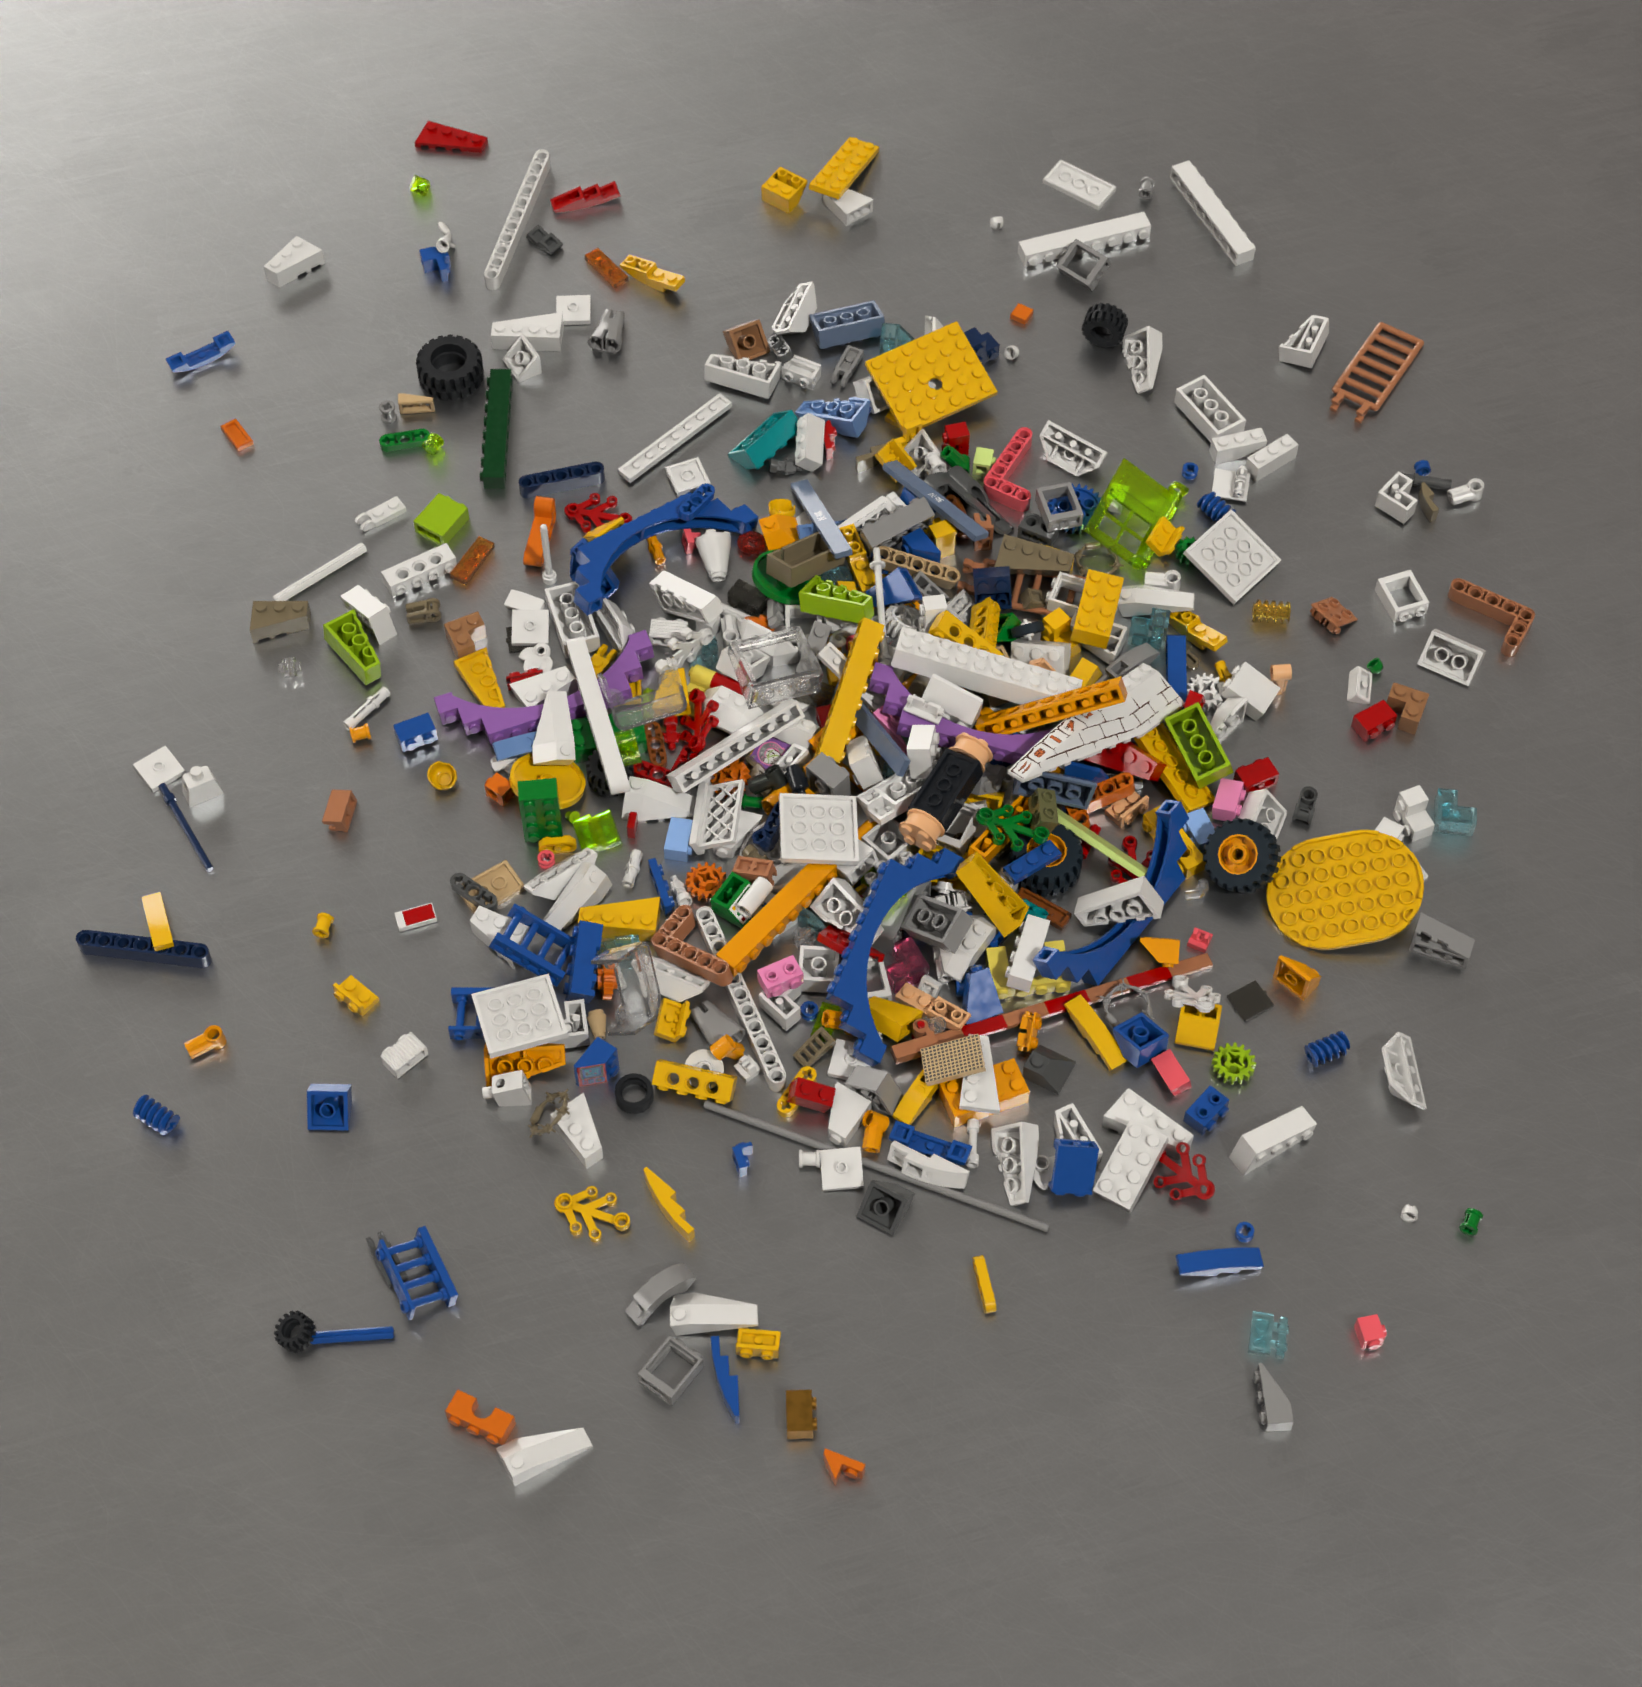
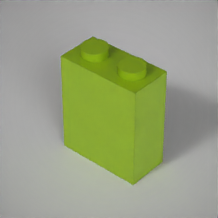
M438 493L413 521L415 532L439 545L448 544L469 520L468 508L464 504L452 500L449 496Z

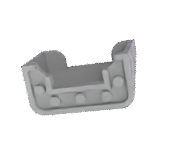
M930 881L912 888L891 907L881 922L884 931L873 943V947L891 956L895 954L898 949L895 946V942L897 943L903 937L904 930L900 926L919 894L931 896Z

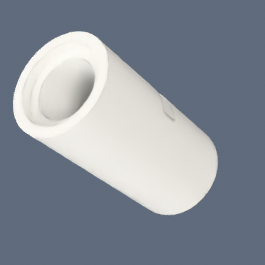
M757 877L735 906L736 910L742 916L751 918L772 891V884L763 877Z

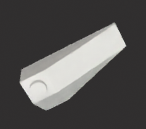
M629 777L630 791L625 792L622 820L628 821L630 812H637L638 823L647 822L646 820L656 819L664 821V819L671 817L693 818L696 804L695 796L675 792L673 788L649 779Z

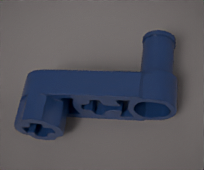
M779 801L771 810L763 829L760 828L752 834L753 843L764 852L772 851L780 838Z

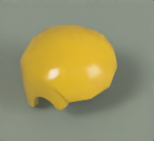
M774 499L768 503L770 516L778 514L794 517L796 513L795 505L792 506L791 500Z
M436 761L430 765L427 777L431 786L437 790L445 791L455 786L457 771L450 763Z

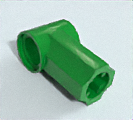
M950 445L944 447L940 457L951 467L961 466L970 474L969 456L960 454Z

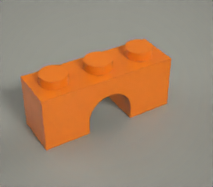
M457 1390L445 1410L448 1422L456 1427L461 1425L467 1428L466 1430L472 1435L478 1436L479 1434L486 1437L485 1439L491 1444H505L516 1425L515 1417L495 1407L490 1416L478 1418L474 1415L478 1408L477 1398Z

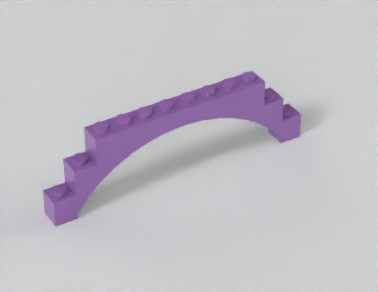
M646 630L628 635L629 641L621 655L597 679L606 709L632 701L633 697L629 683L644 679L640 662L654 657L653 646ZM580 691L567 696L571 720L586 716ZM452 692L434 697L442 725L461 719L466 735L485 730L490 746H493L492 743L537 731L544 705L519 708L490 707L462 700L453 696Z
M875 662L868 691L886 695L882 712L900 717L897 735L910 737L912 725H935L936 733H939L940 737L938 745L950 748L956 744L955 739L957 735L965 732L977 739L985 740L992 751L993 759L1015 764L1052 730L1048 729L1029 734H995L974 730L943 717L937 725L903 710L911 693L895 675L894 667Z

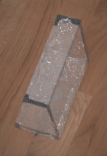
M800 626L788 627L778 632L771 631L761 636L754 635L749 639H738L729 643L728 655L748 709L820 691L824 673ZM796 639L807 671L757 683L742 652Z

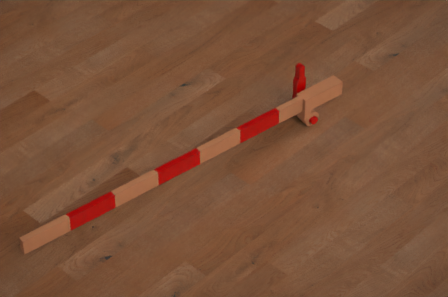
M1208 953L1181 960L1178 964H1174V967L1161 966L963 1026L961 1030L951 1029L935 1034L932 1026L927 1021L917 1019L912 1027V1040L891 1046V1055L897 1065L920 1058V1049L967 1037L969 1034L988 1036L1020 1026L1022 1015L1025 1014V1011L1033 1012V1015L1034 1012H1037L1041 1015L1040 1018L1044 1019L1067 1012L1064 1004L1080 994L1089 1005L1103 1001V998H1100V996L1106 997L1109 992L1122 983V979H1124L1125 984L1144 989L1173 980L1175 975L1187 976L1213 967V963ZM1126 989L1123 991V995L1130 992H1134L1135 990ZM1121 991L1113 993L1111 998L1120 996Z

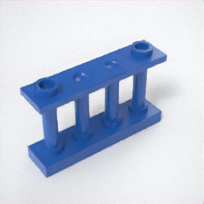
M514 903L507 915L512 918L503 935L497 932L489 947L537 976L549 973L552 985L557 987L566 974L561 968L569 955L571 944L574 945L575 938L528 912L524 907ZM519 922L530 927L520 945L510 939ZM536 933L546 938L537 955L527 949ZM553 943L563 948L554 965L544 960Z
M451 987L452 1002L457 1004L456 1026H448L450 1039L458 1041L464 1039H484L478 1016H476V1026H464L465 1005L474 1004L471 994L496 987Z
M426 1226L417 1229L414 1240L387 1248L383 1239L379 1240L375 1250L378 1261L382 1262L400 1300L401 1311L403 1314L406 1313L408 1320L413 1319L416 1307L438 1300L445 1301L447 1308L456 1304L458 1293ZM410 1249H420L422 1257L395 1265L391 1255ZM422 1265L428 1266L430 1270L429 1275L403 1282L399 1274ZM432 1282L436 1283L439 1289L438 1292L411 1300L407 1290Z

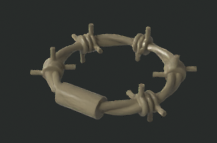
M1099 541L1085 543L1082 549H1078V552L1074 555L1079 573H1081L1079 576L1083 575L1085 577L1087 575L1086 568L1088 566L1083 567L1079 563L1082 556L1086 557V555L1082 554L1084 550L1102 547L1106 548L1107 552H1109L1107 556L1109 554L1114 556L1115 562L1113 565L1109 564L1113 569L1106 572L1107 574H1112L1120 566L1124 567V565L1119 563L1118 555L1114 548L1116 545L1106 546Z
M568 1088L565 1092L559 1091L553 1094L546 1092V1100L539 1106H536L530 1119L531 1126L528 1125L532 1133L530 1138L537 1134L539 1136H542L541 1134L544 1133L550 1134L551 1131L555 1133L556 1131L552 1127L561 1120L563 1115L566 1113L570 1114L567 1111L569 1110L567 1108V1100H569ZM560 1097L559 1103L563 1100L562 1107L560 1109L555 1108L558 1111L556 1113L558 1115L551 1124L540 1125L538 1121L545 1105L548 1102L555 1104V1098Z

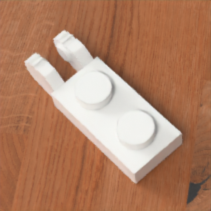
M395 496L366 513H361L355 517V522L358 525L361 524L360 528L366 532L405 513L406 507Z

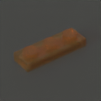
M599 248L585 255V260L615 289L629 281L628 276Z
M479 536L452 570L450 577L466 585L495 548L494 543Z

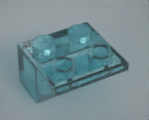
M882 323L880 355L913 341L915 338L900 324Z

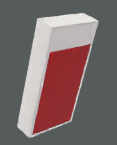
M432 902L394 913L399 932L437 922Z

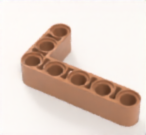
M1456 578L1451 582L1448 592V598L1451 601L1510 626L1504 638L1501 652L1507 657L1515 656L1531 629L1535 612L1529 607L1464 579Z
M689 905L679 906L651 938L657 956L719 986L729 985L733 981V975L725 960L683 941L696 926L697 921Z

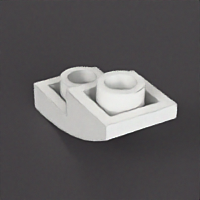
M511 589L504 606L513 610H543L546 601Z

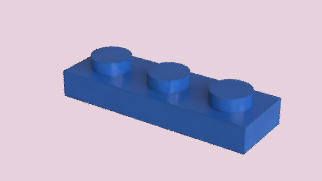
M1048 840L1003 867V873L1016 885L1061 858L1062 853L1051 840Z
M656 858L649 859V872L657 895L660 897L665 917L671 916L673 913L672 907H675L673 897L668 895L669 885L667 880L662 878V875H664L662 865L657 864Z

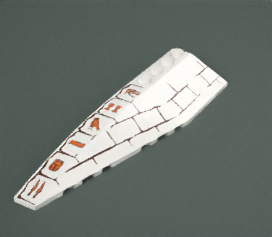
M1142 663L1122 677L1128 693L1125 702L1066 718L1008 770L1007 774L1023 783L1042 776V773L1045 771H1055L1058 766H1068L1074 760L1081 761L1102 753V750L1105 748H1115L1118 743H1128L1131 741V738H1141L1165 721V718L1183 708L1185 702L1159 671L1150 665Z

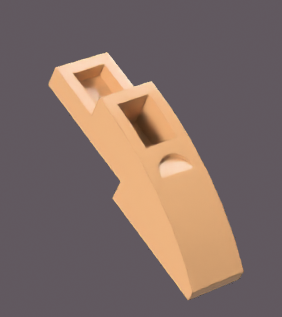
M907 982L895 995V1000L899 1003L922 1010L923 1015L921 1019L944 1028L961 1030L971 1017L970 1013L940 996L934 998Z

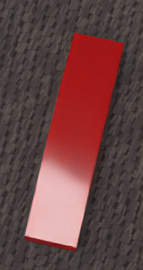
M613 181L602 187H599L597 183L584 190L579 186L550 199L554 212L561 213L593 207L621 197L616 182Z

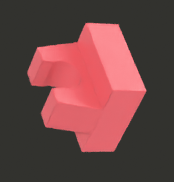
M690 528L683 529L681 539L686 554H693V550L697 548L695 538L701 536L700 532H692Z
M1195 927L1187 946L1205 953L1213 934Z

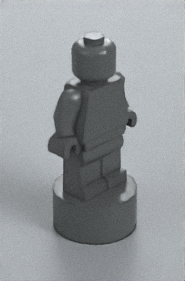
M771 458L769 461V472L771 473L782 471L785 472V475L795 474L796 471L803 470V468L795 465V460L786 458V462Z

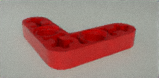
M688 744L685 745L671 770L644 760H637L633 763L634 777L649 779L673 788L666 775L676 770L678 766L698 756L699 752L691 753L688 760V753L691 752ZM655 773H661L663 774V777L660 779H655L653 775Z

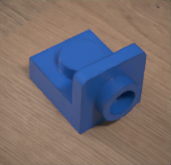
M742 1142L732 1147V1158L739 1177L746 1176L747 1167H750L748 1155L753 1154L752 1142Z

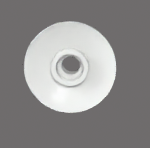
M700 1049L693 1052L685 1062V1065L699 1068L707 1065L709 1070L724 1073L723 1061L718 1060L711 1050ZM694 1077L690 1078V1084L698 1087V1080ZM710 1082L709 1088H713L717 1084L715 1082Z

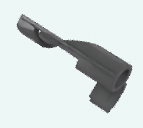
M954 466L948 472L930 474L923 480L945 498L956 493L965 503L970 504L976 509L985 521L987 520L986 514H989L991 524L994 525V530L997 533L1008 535L1014 529L990 505L983 487L961 466ZM979 498L1001 520L995 522L996 517L977 499Z

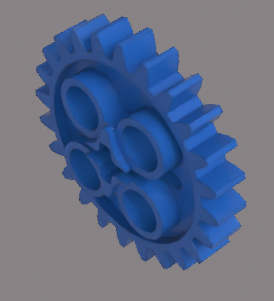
M1072 484L1084 514L1082 526L1065 529V532L1070 529L1072 534H1074L1075 530H1078L1079 534H1081L1082 530L1088 533L1089 528L1094 530L1095 525L1099 526L1100 521H1103L1105 503H1102L1103 497H1099V492L1093 494V488L1087 490V485L1081 488L1080 484L1077 487H1074ZM1068 496L1049 499L1047 504L1051 515L1073 510Z

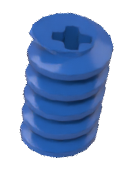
M1215 492L1202 496L1197 502V507L1201 508L1202 512L1206 513L1208 517H1211L1216 522L1229 512L1231 508L1230 505L1225 506L1226 501H1220L1221 497L1216 496Z
M1338 1031L1336 1034L1329 1035V1037H1323L1322 1040H1316L1315 1043L1311 1042L1308 1046L1305 1045L1304 1050L1308 1060L1316 1068L1319 1065L1318 1061L1322 1065L1326 1063L1325 1058L1331 1062L1333 1060L1332 1055L1335 1059H1338L1340 1057L1339 1052L1342 1056H1346V1049H1350V1043L1344 1032Z
M143 1095L134 1106L133 1116L136 1119H140L142 1123H146L148 1127H152L160 1135L164 1136L171 1133L178 1125L180 1116L174 1115L172 1110L168 1111L166 1106L161 1107L160 1102L155 1103L154 1098L149 1099V1095Z

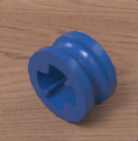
M1420 460L1414 464L1415 473L1422 476H1427L1431 473L1430 463L1427 460Z
M1191 462L1185 463L1182 469V476L1188 480L1195 479L1198 473V466Z
M812 1001L804 1002L801 1005V1017L806 1021H813L817 1018V1004ZM810 1008V1011L813 1009V1013H806V1009Z
M1248 1222L1239 1223L1235 1231L1236 1238L1240 1242H1250L1254 1236V1227ZM1242 1229H1246V1232L1250 1231L1247 1236H1243V1233L1240 1234Z

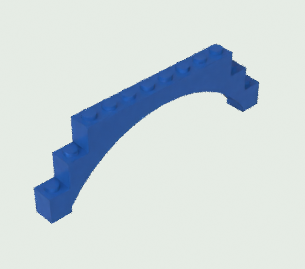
M689 492L681 495L677 499L667 502L663 506L653 509L628 523H624L622 526L610 530L608 533L596 537L594 540L577 548L576 561L580 566L576 568L575 582L579 587L575 589L574 603L587 616L602 609L603 595L600 592L606 573L620 555L642 540L668 531L689 528L726 530L740 533L744 536L756 530L758 516L746 504L736 507L731 511L723 502L716 498L694 519L684 521L678 516L679 507L692 493ZM698 500L692 501V502L695 503V504H700V503H701V502L698 501Z
M1168 799L1155 812L1157 815L1155 843L1145 876L1164 901V904L1186 879L1177 861L1187 850L1179 831L1189 820L1181 801ZM1145 917V920L1142 921L1127 919L1123 923L1117 922L1101 938L1079 949L1059 951L1055 948L1043 946L1033 958V962L1042 977L1057 980L1061 976L1063 980L1075 983L1082 979L1084 983L1098 986L1151 922L1153 917Z
M947 848L936 851L931 860L917 853L909 857L904 865L893 859L880 864L877 873H879L878 877L870 886L872 890L870 896H867L863 902L864 910L858 915L856 919L857 926L849 935L848 940L850 943L841 954L843 958L841 964H838L835 968V978L827 987L826 991L828 994L826 999L845 1009L840 1016L841 1023L839 1028L858 1038L853 1045L854 1052L852 1056L871 1067L880 1064L887 1048L875 1027L867 992V965L875 934L891 907L912 888L931 880L941 878L951 880L957 876L956 871L960 863L964 861V858Z

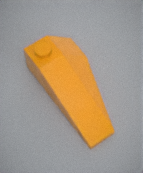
M485 1043L486 1086H492V1077L495 1075L523 1070L525 1076L529 1079L533 1075L565 1065V1044L547 1043L490 1059Z

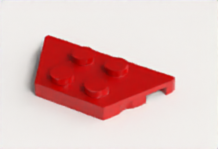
M830 924L818 933L817 941L842 954L845 947H848L850 943L848 940L850 933ZM871 947L869 956L878 962H883L885 954Z

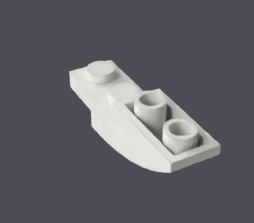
M895 1140L890 1145L887 1160L901 1166L902 1174L937 1186L961 1189L966 1187L970 1171L936 1154L929 1158Z

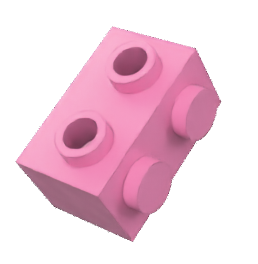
M1221 778L1212 807V819L1233 821L1234 818L1240 816L1242 809L1240 804L1246 798L1244 782Z
M791 955L758 969L757 980L767 998L773 996L777 997L789 989L798 988L804 983V974L795 957Z

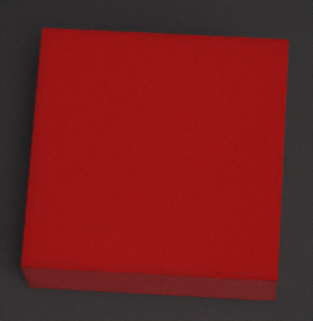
M630 812L627 823L628 838L635 839L638 817L637 812Z

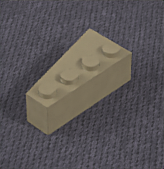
M1004 534L995 567L1009 566L1010 574L1058 576L1060 571L1067 574L1070 573L1074 554Z

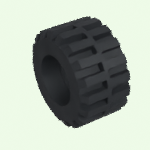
M1109 303L1094 304L1087 310L1081 329L1083 331L1082 334L1086 340H1089L1091 344H1095L1098 347L1112 348L1114 345L1118 346L1123 340L1128 325L1127 315L1115 305L1112 306Z
M621 748L619 752L629 780L630 776L634 777L633 759L629 752L626 753L625 749ZM594 750L592 755L588 756V761H586L588 784L594 792L598 791L599 795L606 794V797H610L611 793L605 774L602 772L603 767L598 751Z

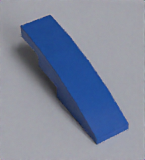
M1259 1247L1213 1249L1175 1256L1180 1276H1217L1219 1273H1239L1241 1270H1261L1264 1267Z
M711 1336L713 1366L718 1387L735 1424H740L738 1375L729 1376L728 1355L720 1356L719 1336Z

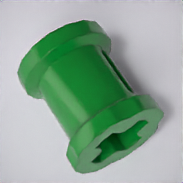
M1467 1208L1464 1213L1465 1219L1460 1224L1459 1229L1466 1235L1475 1236L1478 1233L1477 1227L1479 1221L1483 1218V1214L1474 1208Z

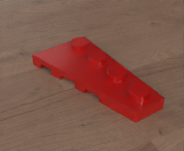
M428 121L414 143L415 147L419 148L423 145L429 146L430 149L445 147V150L457 148L460 151L482 153L488 143V137Z

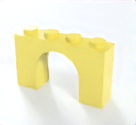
M1064 940L1044 942L1046 947L1066 951ZM1006 947L986 948V967L990 969L999 999L1013 996L1025 997L1032 994L1044 995L1051 992L1063 993L1070 990L1071 981L1063 980L1061 976L1054 980L1042 977L1041 975L1033 978L1029 993L1006 986L1008 978H1005V973L1009 966Z

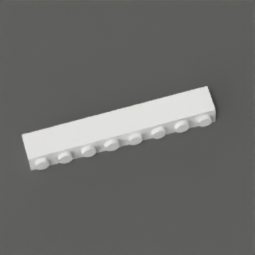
M1190 160L1172 166L1171 180L1234 265L1238 266L1253 260L1256 251L1255 245L1250 242L1246 233L1239 227L1238 222L1232 218L1229 210L1223 206L1221 200L1214 194L1213 189L1208 186L1204 177L1199 174L1196 166H1193Z
M1145 212L1127 215L1019 241L1018 255L1024 267L1034 266L1060 259L1067 252L1069 244L1074 242L1075 239L1094 250H1099L1149 238L1151 224ZM1079 248L1075 255L1087 252Z
M785 700L666 775L674 791L679 793L687 792L804 718L805 715L798 701Z

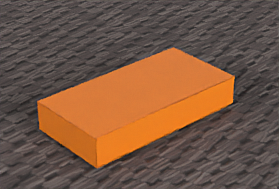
M236 418L220 426L223 433L238 452L254 445L253 440Z

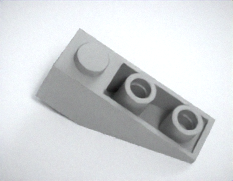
M1259 1363L1256 1371L1253 1373L1254 1383L1258 1384L1259 1391L1256 1393L1257 1403L1261 1404L1262 1407L1260 1423L1264 1424L1265 1432L1291 1430L1294 1423L1291 1402L1265 1366Z

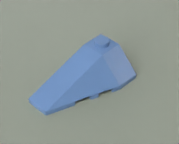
M849 397V400L840 401V398H836L832 402H824V400L803 401L795 411V414L803 417L805 414L810 413L825 420V424L826 421L830 420L832 427H836L837 433L858 438L867 426L870 399Z

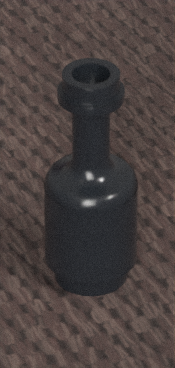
M800 764L788 766L785 775L791 792L806 794L805 790L809 788V783L804 768Z

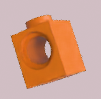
M497 772L485 782L486 796L503 807L515 795L509 780Z

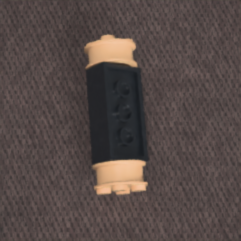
M962 732V734L957 735L955 739L956 744L949 749L946 748L910 803L907 819L899 824V830L904 836L906 843L914 844L927 852L936 848L937 839L946 833L985 771V764L993 759L992 751L985 740L977 739Z

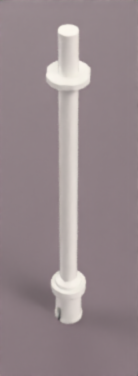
M874 547V561L869 564V567L875 573L878 623L885 625L883 629L885 635L880 643L881 655L878 656V663L891 666L892 657L888 654L882 582V569L886 567V563L881 561L880 548Z

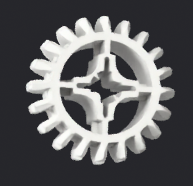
M904 604L890 606L885 611L887 634L892 635V638L899 639L902 626L916 631L922 629L919 625V617H922L919 610L915 609V607H910L909 604L907 606Z

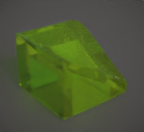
M414 175L410 183V190L426 196L430 188L429 180Z

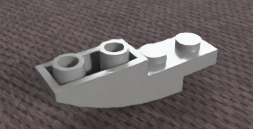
M1147 642L1141 644L1112 662L1105 669L1106 673L1094 684L1120 676L1124 677L1142 663L1149 665L1160 655V652Z

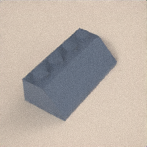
M874 300L809 315L815 341L820 349H828L832 346L845 345L872 337L877 338L880 335L886 334L884 315Z
M1045 771L1042 773V776L1023 783L1014 778L1012 794L1030 797L1037 788L1055 790L1057 804L1087 810L1097 783L1093 780Z

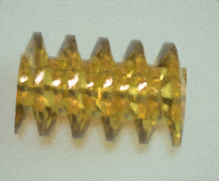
M1257 599L1255 604L1253 602L1252 622L1255 621L1256 617H1258L1259 622H1262L1265 617L1267 623H1269L1271 618H1273L1275 624L1278 619H1280L1281 624H1284L1285 619L1289 623L1291 604L1287 601L1284 606L1283 601H1279L1276 606L1275 600H1272L1269 605L1267 599L1262 604L1261 599Z

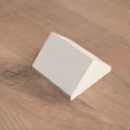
M521 334L502 359L506 366L511 369L513 376L518 382H523L542 373L540 356L526 336Z
M921 429L904 448L917 465L911 471L919 478L924 476L925 457L927 454L933 451L939 452L924 429Z

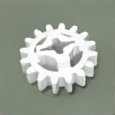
M1203 673L1202 677L1196 674L1195 679L1190 678V682L1187 683V696L1190 690H1195V692L1204 695L1206 702L1203 707L1207 711H1209L1210 707L1215 710L1220 702L1225 701V698L1220 695L1224 690L1222 687L1224 682H1219V677L1214 679L1213 674H1210L1209 677L1206 676V673Z

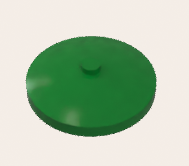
M769 550L759 555L752 568V579L755 586L765 596L774 601L787 605H800L799 592L810 580L790 588L766 573L767 554L775 550ZM818 575L821 576V580L824 581L823 575Z

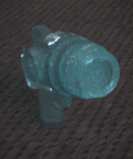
M715 636L708 645L702 646L701 655L697 656V660L688 664L690 669L697 664L711 666L718 661V646Z

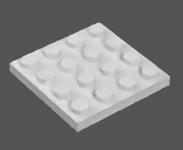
M1232 509L1183 553L1233 605L1282 561Z
M779 793L780 855L782 863L859 864L856 796Z
M549 973L471 994L490 1059L569 1038Z

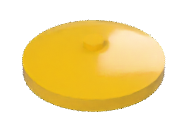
M532 753L517 759L511 768L509 776L510 786L517 797L518 781L556 778L560 809L576 804L582 798L586 785L582 770L574 762L570 765H533Z

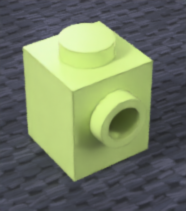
M976 448L973 461V475H987L997 458L993 457V449Z

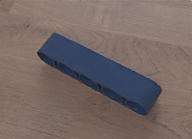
M595 461L524 475L519 478L520 495L523 498L529 499L536 496H545L600 485L605 481L604 465L601 462Z

